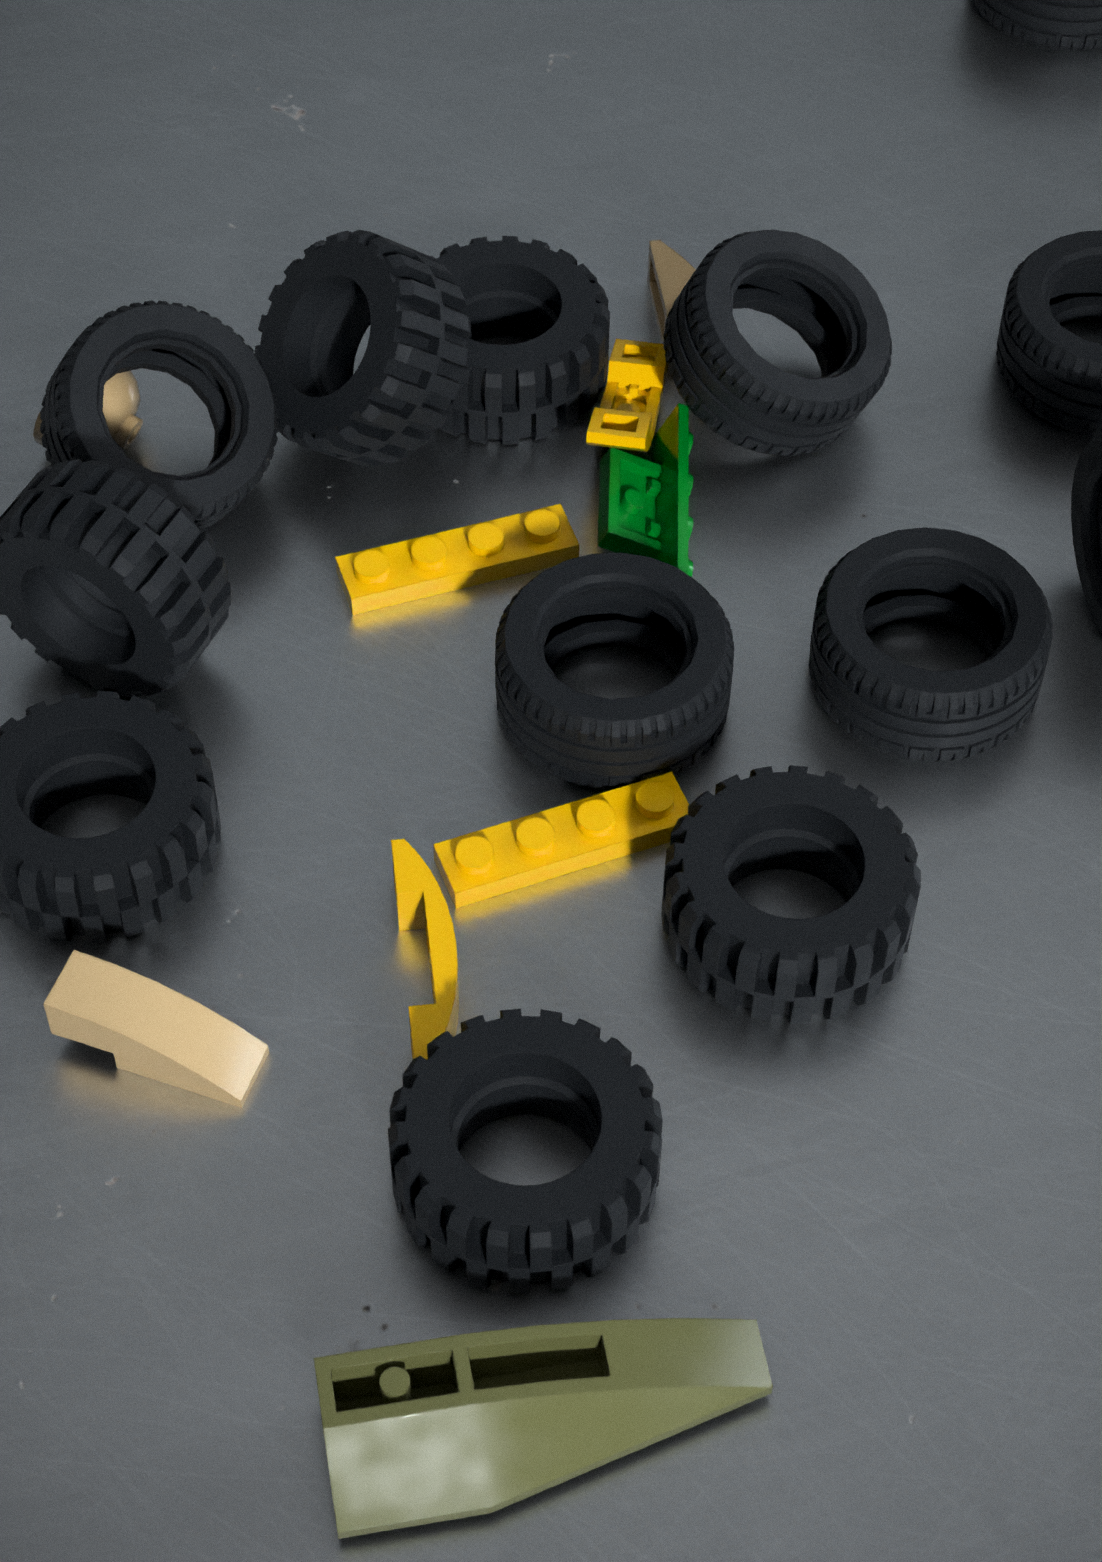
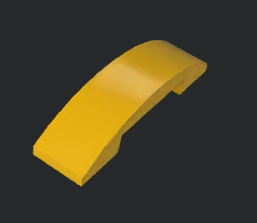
M625 339L615 340L609 359L608 380L600 407H594L587 429V445L644 452L649 450L658 421L668 369L664 344Z
M405 839L391 840L399 931L425 929L434 1004L408 1006L412 1060L418 1056L428 1060L427 1044L446 1031L453 1037L456 1036L459 1014L457 944L448 905L438 882L418 852Z

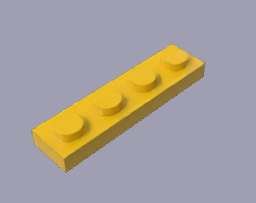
M556 504L335 557L336 573L351 613L356 615L550 568L565 560L579 557L580 545L562 505Z
M669 772L433 844L434 861L455 908H460L669 843L671 832L678 819L686 814L688 815L689 803L673 772Z

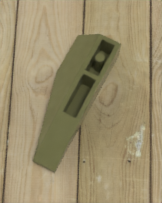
M662 1318L546 1324L459 1334L314 1358L338 1539L493 1513L772 1394L773 1390L757 1319Z

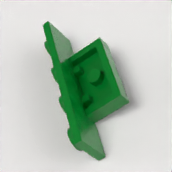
M678 403L653 437L652 462L616 448H609L600 460L597 546L615 553L651 557L675 566L692 577L693 562L688 559V540L693 529V518L688 515L689 495L693 487V475L689 473V454L693 445V434L689 432V406Z

